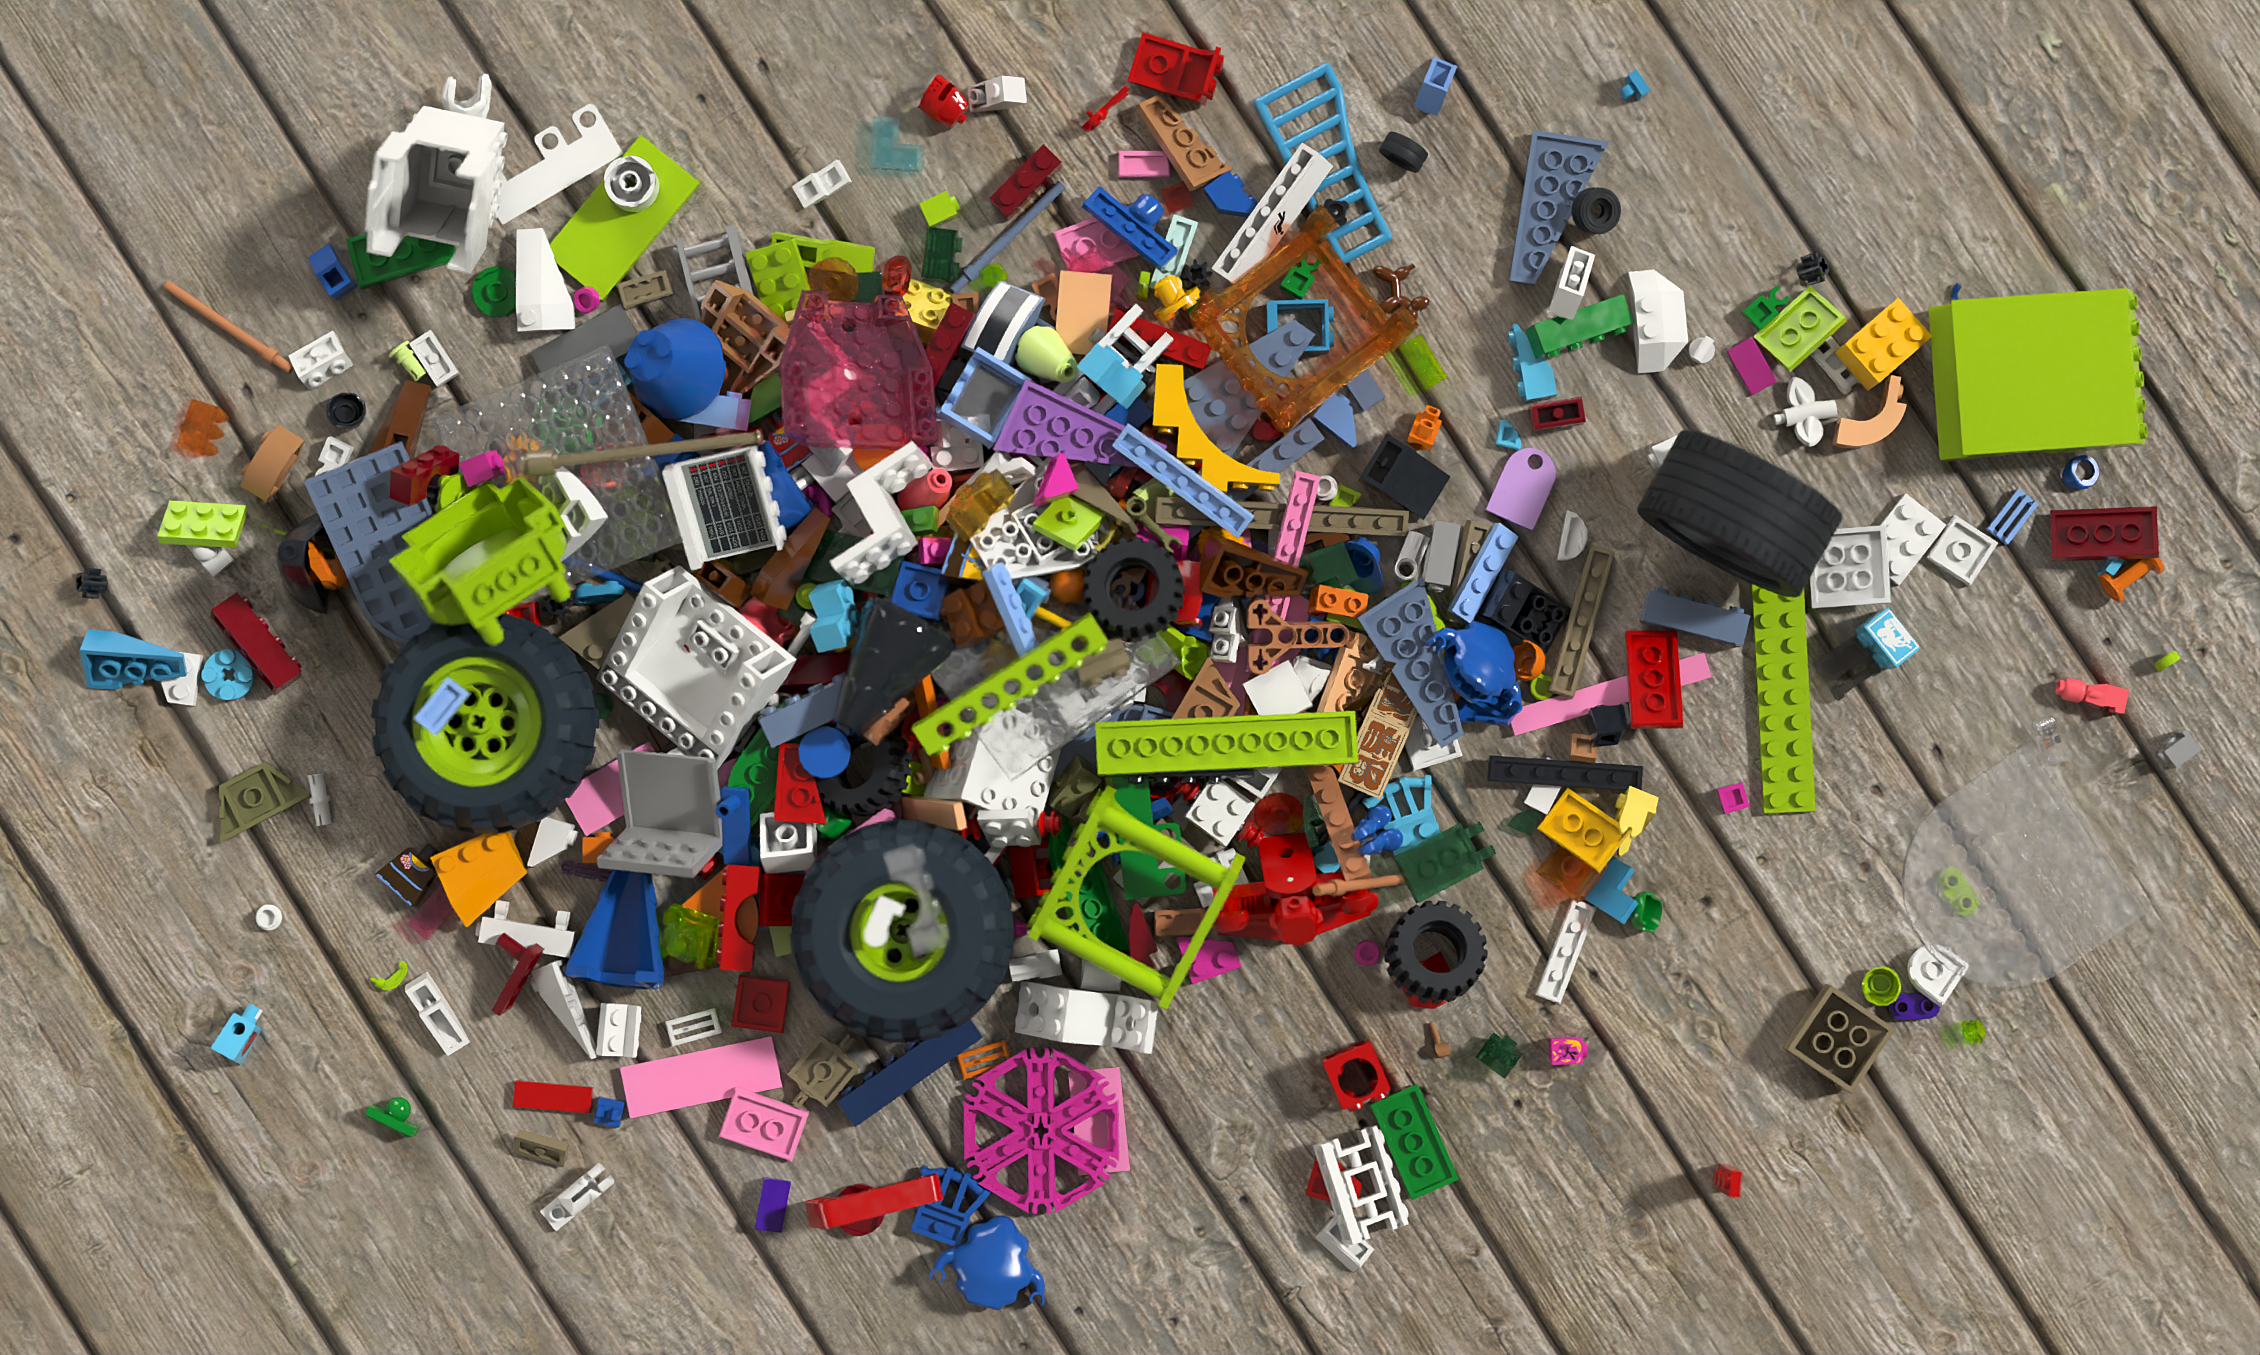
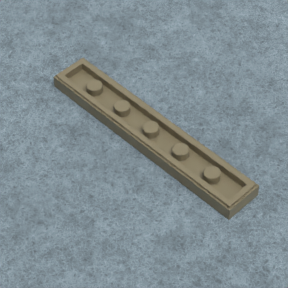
M1592 544L1589 546L1548 689L1550 693L1570 699L1574 698L1615 551Z

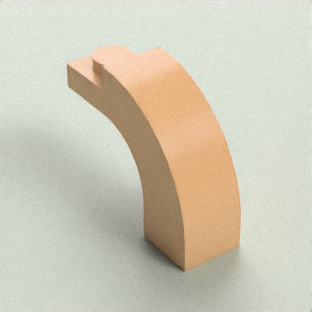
M1891 375L1886 378L1880 409L1872 419L1856 421L1840 418L1837 420L1832 446L1848 449L1862 448L1874 444L1889 435L1900 423L1907 405L1897 402V399L1900 400L1903 393V385L1900 384L1901 377Z

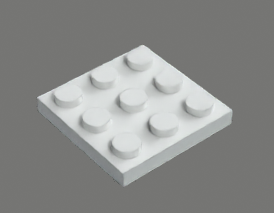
M1886 525L1836 530L1810 577L1812 608L1891 603Z

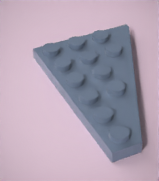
M1292 320L1184 380L1187 403L1196 423L1206 437L1229 457H1232L1315 336V333L1296 320ZM1155 397L1146 403L1147 407L1153 411Z

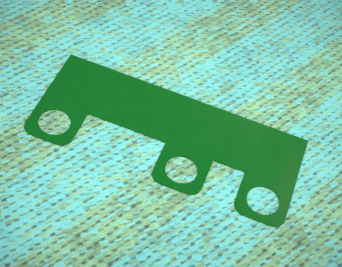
M1112 778L1113 788L1117 789L1114 795L1115 800L1125 811L1160 833L1166 828L1172 829L1176 833L1175 841L1181 843L1180 827L1177 823L1153 825L1149 780L1154 779H1144L1143 784H1129L1128 779ZM1118 834L1119 844L1121 845L1126 840L1119 838L1120 835ZM1135 850L1120 851L1125 900L1182 894L1186 891L1185 872L1175 867L1158 869L1157 858L1148 853ZM1176 873L1180 876L1181 884L1177 889L1172 890L1165 886L1164 879L1167 874Z

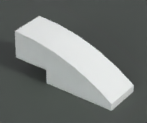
M428 972L405 985V992L419 1011L420 1018L447 1056L470 1043L456 1015Z

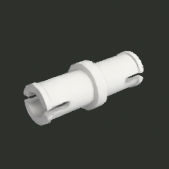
M324 773L307 775L312 796L309 800L310 804L313 803L316 826L333 824L328 802L331 798L330 795L327 796Z

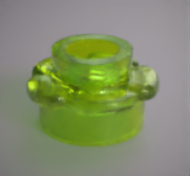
M999 263L987 265L983 269L982 273L984 276L982 280L987 286L994 288L1000 280L1004 282L1007 280V272ZM992 274H997V277L993 278Z

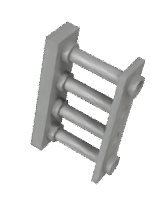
M735 224L725 227L727 234L723 235V238L689 247L684 246L681 238L676 239L677 247L673 248L677 263H682L695 318L698 322H700L702 315L700 307L706 295L697 297L694 285L696 281L732 272L737 274L739 283L735 284V286L749 291L755 296L739 231ZM726 248V250L731 249L733 259H729L728 263L691 272L687 257Z

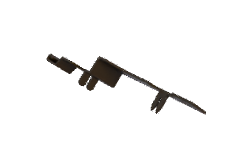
M1385 661L1379 670L1383 674L1376 684H1369L1362 696L1348 704L1344 711H1355L1356 733L1364 721L1362 712L1378 689L1382 690V687H1384L1383 682L1396 665L1395 662Z

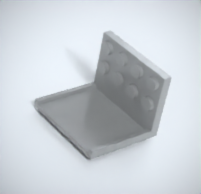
M621 749L617 753L626 829L597 858L598 868L694 878L723 846L722 819L716 814V807L721 803L716 758Z

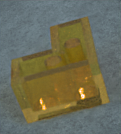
M997 468L990 473L983 472L975 479V482L970 485L965 483L956 490V497L949 505L950 510L945 519L962 539L967 541L985 530L992 515L1011 505L1016 490Z

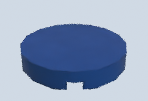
M829 726L817 727L809 731L802 739L799 747V759L803 768L812 776L821 779L832 778L841 774L848 766L851 757L850 744L846 736L838 729Z

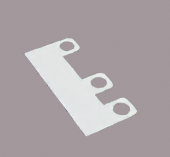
M593 104L584 106L572 115V119L582 138L567 145L558 128L551 126L535 136V143L544 156V160L508 181L503 173L499 171L502 189L500 195H497L496 203L500 204L498 218L502 225L623 154ZM585 111L594 113L596 117V122L591 127H584L580 123V115ZM548 133H552L558 138V145L551 150L544 148L542 145V138Z

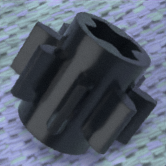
M1817 252L1801 256L1802 262L1797 264V274L1800 280L1807 281L1809 286L1825 281L1824 275H1827L1829 272L1826 258L1823 256L1818 257Z
M1194 259L1191 267L1184 265L1187 274L1182 275L1181 280L1188 281L1187 290L1191 286H1197L1199 290L1203 284L1207 287L1210 286L1206 277H1211L1213 272H1206L1207 262L1200 265ZM1201 271L1202 280L1199 278L1195 281L1192 280L1191 272L1197 273Z
M84 568V573H78L75 581L76 590L83 592L82 598L99 599V594H104L108 586L107 576L101 575V569Z
M543 597L547 604L546 607L542 608V611L550 612L548 619L553 620L557 615L559 620L563 622L565 614L573 615V612L569 610L570 605L574 604L573 600L566 599L561 601L560 604L563 606V609L556 610V607L553 606L556 599Z

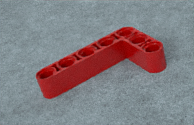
M938 1173L840 1197L825 1196L805 1201L810 1227L828 1229L943 1200V1194Z

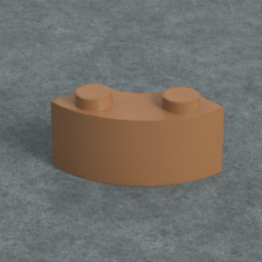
M279 424L272 432L267 431L260 441L262 445L252 461L247 462L242 469L241 475L244 477L241 487L267 502L281 488L287 473L299 459L305 440Z

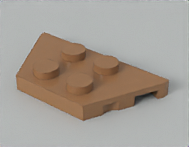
M1207 658L1171 719L1234 716L1240 703L1228 688L1227 683L1221 677L1211 659Z

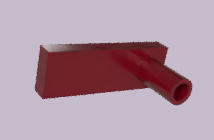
M503 933L498 938L495 945L517 960L518 963L491 1010L498 1016L512 1008L532 973L531 971H533L544 951V948L537 943L527 949L506 933Z

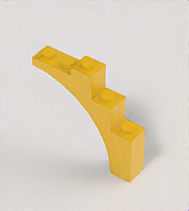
M1157 364L1153 428L1158 430L1159 434L1166 435L1179 431L1177 459L1189 467H1196L1198 463H1203L1202 478L1225 495H1227L1228 485H1233V489L1248 490V486H1258L1260 491H1274V487L1279 488V473L1260 471L1243 465L1224 454L1206 437L1196 423L1187 403L1184 390L1183 365Z

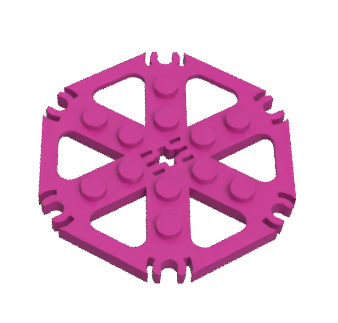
M1032 1047L1030 1050L1031 1058L1028 1056L1027 1048L976 1078L981 1080L985 1086L976 1081L972 1083L979 1090L978 1095L973 1096L967 1093L965 1096L974 1104L968 1103L966 1100L963 1101L964 1161L974 1156L975 1159L969 1161L966 1166L968 1168L972 1165H977L980 1169L979 1173L973 1176V1178L979 1179L985 1175L986 1178L978 1182L979 1185L1027 1213H1030V1202L1033 1203V1214L1038 1213L1039 1204H1044L1047 1208V1214H1050L1053 1209L1052 1202L1055 1206L1054 1213L1104 1185L1107 1182L1100 1179L1098 1175L1100 1174L1102 1178L1109 1180L1111 1175L1105 1172V1165H1111L1114 1168L1117 1166L1116 1161L1109 1159V1156L1119 1161V1099L1115 1103L1108 1104V1101L1113 1100L1117 1096L1116 1093L1110 1096L1105 1095L1103 1089L1110 1084L1109 1081L1101 1083L1100 1086L1097 1085V1082L1106 1077L1054 1047L1052 1048V1058H1050V1047H1045V1055L1043 1057L1037 1056L1036 1047ZM1063 1065L1083 1076L1087 1080V1087L1055 1107L1054 1071L1057 1066ZM1017 1066H1024L1027 1069L1028 1106L998 1090L996 1087L997 1078ZM983 1112L1013 1129L1014 1132L986 1148H981L976 1144V1116L978 1113ZM1097 1112H1104L1108 1116V1144L1104 1148H1099L1068 1129ZM1041 1116L1043 1127L1048 1128V1132L1043 1135L1042 1144L1039 1133L1034 1130L1039 1127ZM1028 1154L1029 1191L1026 1194H1019L997 1180V1172ZM1055 1154L1087 1172V1182L1067 1194L1058 1193L1055 1182Z

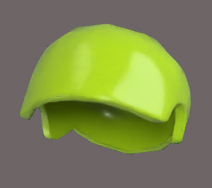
M1886 966L1874 967L1865 973L1861 988L1868 1002L1876 1006H1888L1899 997L1901 982L1894 970Z

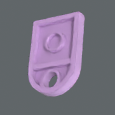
M1525 448L1515 452L1506 462L1485 511L1529 531H1533L1555 481L1556 471L1551 458L1543 451L1535 448ZM1536 455L1541 459L1542 465L1539 469H1531L1528 466V458L1530 456Z

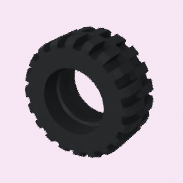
M1126 537L1119 539L1120 543L1114 546L1110 542L1105 545L1107 550L1103 553L1098 551L1094 555V563H1089L1086 568L1088 574L1083 579V586L1085 588L1083 594L1087 607L1096 623L1100 627L1102 626L1105 632L1111 636L1115 634L1125 641L1128 638H1133L1134 642L1142 641V637L1148 636L1149 639L1157 637L1156 632L1162 630L1164 633L1169 629L1168 624L1171 621L1175 622L1179 617L1178 610L1182 609L1184 605L1185 585L1179 566L1166 548H1160L1157 542L1150 539L1148 542H1144L1142 537H1134V541H1128ZM1132 568H1144L1151 571L1157 578L1159 588L1155 599L1148 606L1136 611H1126L1118 608L1113 603L1110 596V588L1120 572Z
M830 723L828 725L829 727L837 729V724L834 725ZM896 728L878 745L869 741L863 734L860 737L852 732L850 735L844 734L850 744L851 754L858 746L867 742L871 744L875 753L873 773L863 785L854 789L848 782L846 768L841 774L832 778L821 779L815 777L819 797L824 798V802L830 807L857 816H865L866 814L873 816L880 812V810L891 808V802H898L902 797L900 794L902 789H907L909 784L906 782L907 776H911L912 768L909 767V762H912V755L906 751L909 748L906 739L901 738L902 733Z
M1438 900L1436 904H1433L1432 901H1425L1421 906L1414 905L1398 919L1389 932V937L1386 939L1385 948L1387 951L1384 954V961L1389 963L1387 968L1389 976L1394 975L1396 977L1394 984L1398 989L1403 986L1407 990L1405 995L1410 998L1413 995L1418 996V1002L1426 1003L1428 1000H1432V1004H1441L1444 1000L1448 1003L1454 1001L1458 996H1463L1473 986L1486 966L1484 961L1487 959L1488 950L1484 949L1487 941L1485 935L1480 936L1479 934L1482 927L1478 922L1474 924L1470 920L1473 915L1468 911L1463 914L1459 911L1461 906L1454 903L1451 907L1446 906L1447 902ZM1436 932L1444 935L1452 942L1457 951L1458 963L1451 972L1435 973L1420 964L1413 948V942L1420 933Z

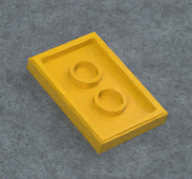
M1569 788L1565 790L1537 828L1542 834L1598 873L1602 871L1630 833L1629 829H1627L1623 836L1620 835L1618 829L1619 822Z

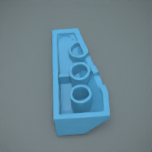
M88 629L80 648L87 688L114 690L120 689L124 684L133 683L136 686L143 684V681L146 680L163 681L187 675L183 653L115 631Z

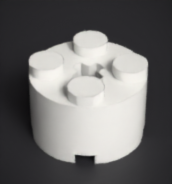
M628 156L615 159L608 166L604 174L607 195L619 208L625 211L641 212L651 206L658 196L660 186L658 177L651 166L640 157ZM628 181H631V182H634V181H635V182H636V186H635V187H632V186L629 187V186L627 185V182H628Z

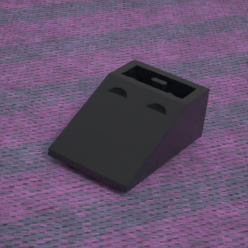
M1386 434L1360 476L1359 481L1424 520L1451 476L1404 443Z
M1501 568L1477 614L1517 638L1533 642L1544 653H1547L1571 608L1517 573Z

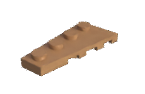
M1159 95L1137 105L1135 109L1190 192L1216 180L1228 170L1232 171L1233 168L1227 162L1224 164L1216 157L1218 153L1211 146L1207 148L1197 138L1199 134L1193 128L1189 129L1181 122L1182 118Z

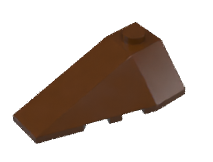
M814 507L784 542L782 550H778L761 569L750 593L763 604L787 611L831 518L819 508Z
M1210 533L1200 556L1199 590L1221 598H1232V596L1241 595L1245 597H1254V595L1299 596L1309 571L1236 541Z

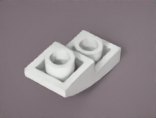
M1215 606L1209 629L1210 632L1215 634L1209 659L1214 662H1236L1240 630L1239 611L1236 607Z

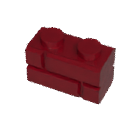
M1582 396L1570 398L1569 400L1562 399L1531 404L1528 407L1532 433L1579 426L1586 422Z

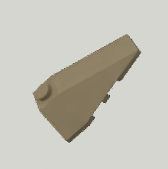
M1067 459L1079 488L1071 496L1105 513L1108 520L1134 534L1137 533L1139 530L1132 519L1081 461Z

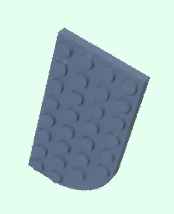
M402 441L309 478L304 481V484L363 613L383 634L405 644L414 634L420 635L428 630L429 626L435 621L427 616L416 596L400 580L389 560L408 548L401 536L435 514L427 498L412 506L389 498L390 470L410 460Z

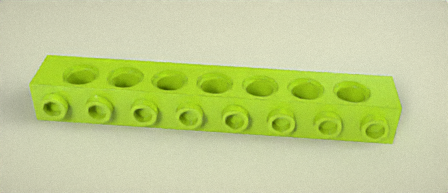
M1089 612L912 725V730L929 756L933 753L939 755L950 747L949 743L953 740L958 739V741H961L971 735L972 728L979 724L981 727L989 724L994 720V714L1001 710L1005 713L1017 705L1016 700L1023 696L1027 699L1039 691L1037 687L1047 682L1049 685L1061 677L1060 673L1065 669L1073 670L1083 663L1082 659L1090 653L1092 656H1095L1106 648L1105 644L1108 643V640ZM1076 637L1085 639V646L1080 650H1075L1071 647V642ZM1052 652H1061L1063 660L1058 664L1049 662L1048 658ZM1030 666H1038L1041 669V673L1036 678H1030L1026 675L1027 669ZM1008 680H1015L1018 682L1019 687L1014 692H1007L1004 689V684ZM986 694L994 695L997 698L996 703L992 706L983 705L981 702L983 696ZM964 708H969L973 710L974 716L970 720H962L959 716L960 711ZM940 723H949L952 726L951 732L946 735L940 734L937 731Z

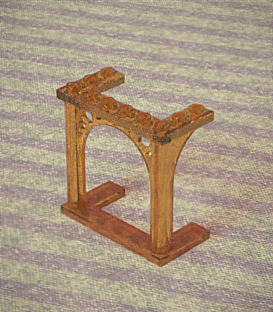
M1322 204L1311 213L1294 238L1221 293L1217 294L1211 287L1201 296L1189 314L1193 327L1205 335L1209 347L1213 351H1218L1223 358L1226 368L1229 371H1234L1239 378L1242 388L1247 392H1251L1259 409L1267 412L1272 418L1273 426L1279 432L1282 431L1285 436L1307 414L1390 350L1393 353L1401 347L1419 327L1417 321L1404 305L1389 318L1326 241L1338 224ZM1312 253L1316 259L1320 260L1321 265L1375 330V333L1323 373L1311 378L1291 379L1271 372L1256 359L1247 342L1245 320L1253 299L1262 290ZM1236 308L1240 310L1239 317L1234 314H1228L1230 311L1234 313ZM1232 321L1238 325L1239 329L1235 333H1228L1222 329L1221 323ZM1237 338L1241 343V347H1237V344L1232 339ZM1249 360H1252L1255 365L1252 366ZM1264 378L1271 379V381L1273 382L1271 388L1269 387L1268 382L1264 381ZM1279 384H1285L1289 390V394L1282 401L1276 395V389ZM1298 385L1302 387L1303 390L1296 392L1295 386Z

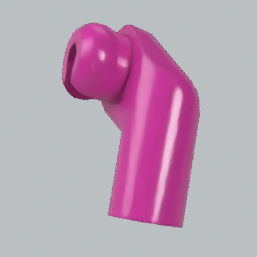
M811 484L803 490L806 498L818 504L822 512L829 517L834 516L831 510V498L821 487Z

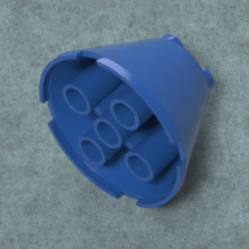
M673 319L652 329L642 330L632 341L625 357V365L629 369L633 387L639 401L652 414L667 420H683L682 418L701 413L716 398L724 381L726 361L723 360L721 341L708 326L693 319Z

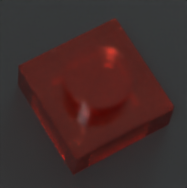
M1184 181L1160 189L1169 215L1193 206Z

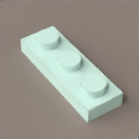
M1174 214L1165 240L1178 250L1177 254L1161 271L1155 268L1149 288L1154 289L1155 284L1161 278L1168 275L1180 278L1198 222Z

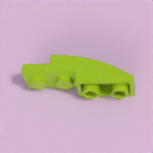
M781 232L772 233L771 244L795 238L804 267L857 273L873 272L875 247L832 239L820 240Z

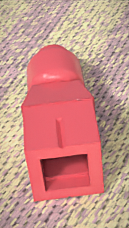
M2066 678L2065 680H2058L2055 693L2066 701L2074 703L2083 702L2094 707L2109 708L2108 712L2124 714L2129 690L2108 684L2086 685L2082 680Z

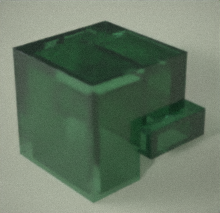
M1343 541L1302 557L1298 566L1309 571L1300 593L1318 585L1340 589L1359 579Z

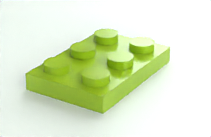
M795 238L745 253L761 302L786 322L785 313L787 311L803 307H810L812 314L818 312Z
M1809 286L1754 336V341L1788 372H1791L1846 323L1847 320L1840 311Z
M169 501L157 536L159 544L236 548L247 516L246 505Z

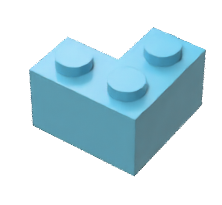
M1096 343L1077 368L1125 409H1128L1147 386L1141 381L1143 375L1133 366L1129 370L1123 366L1124 359L1110 346L1106 345L1103 348Z
M844 578L819 584L808 595L818 618L809 629L818 653L846 647L857 633L861 613L855 606L853 592L847 586Z

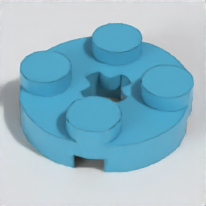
M230 649L214 653L206 661L201 673L204 685L209 693L218 699L228 701L245 697L253 689L256 680L254 679V670L238 651ZM226 669L229 671L234 669L233 676L235 679L233 681L229 679L224 680V671Z

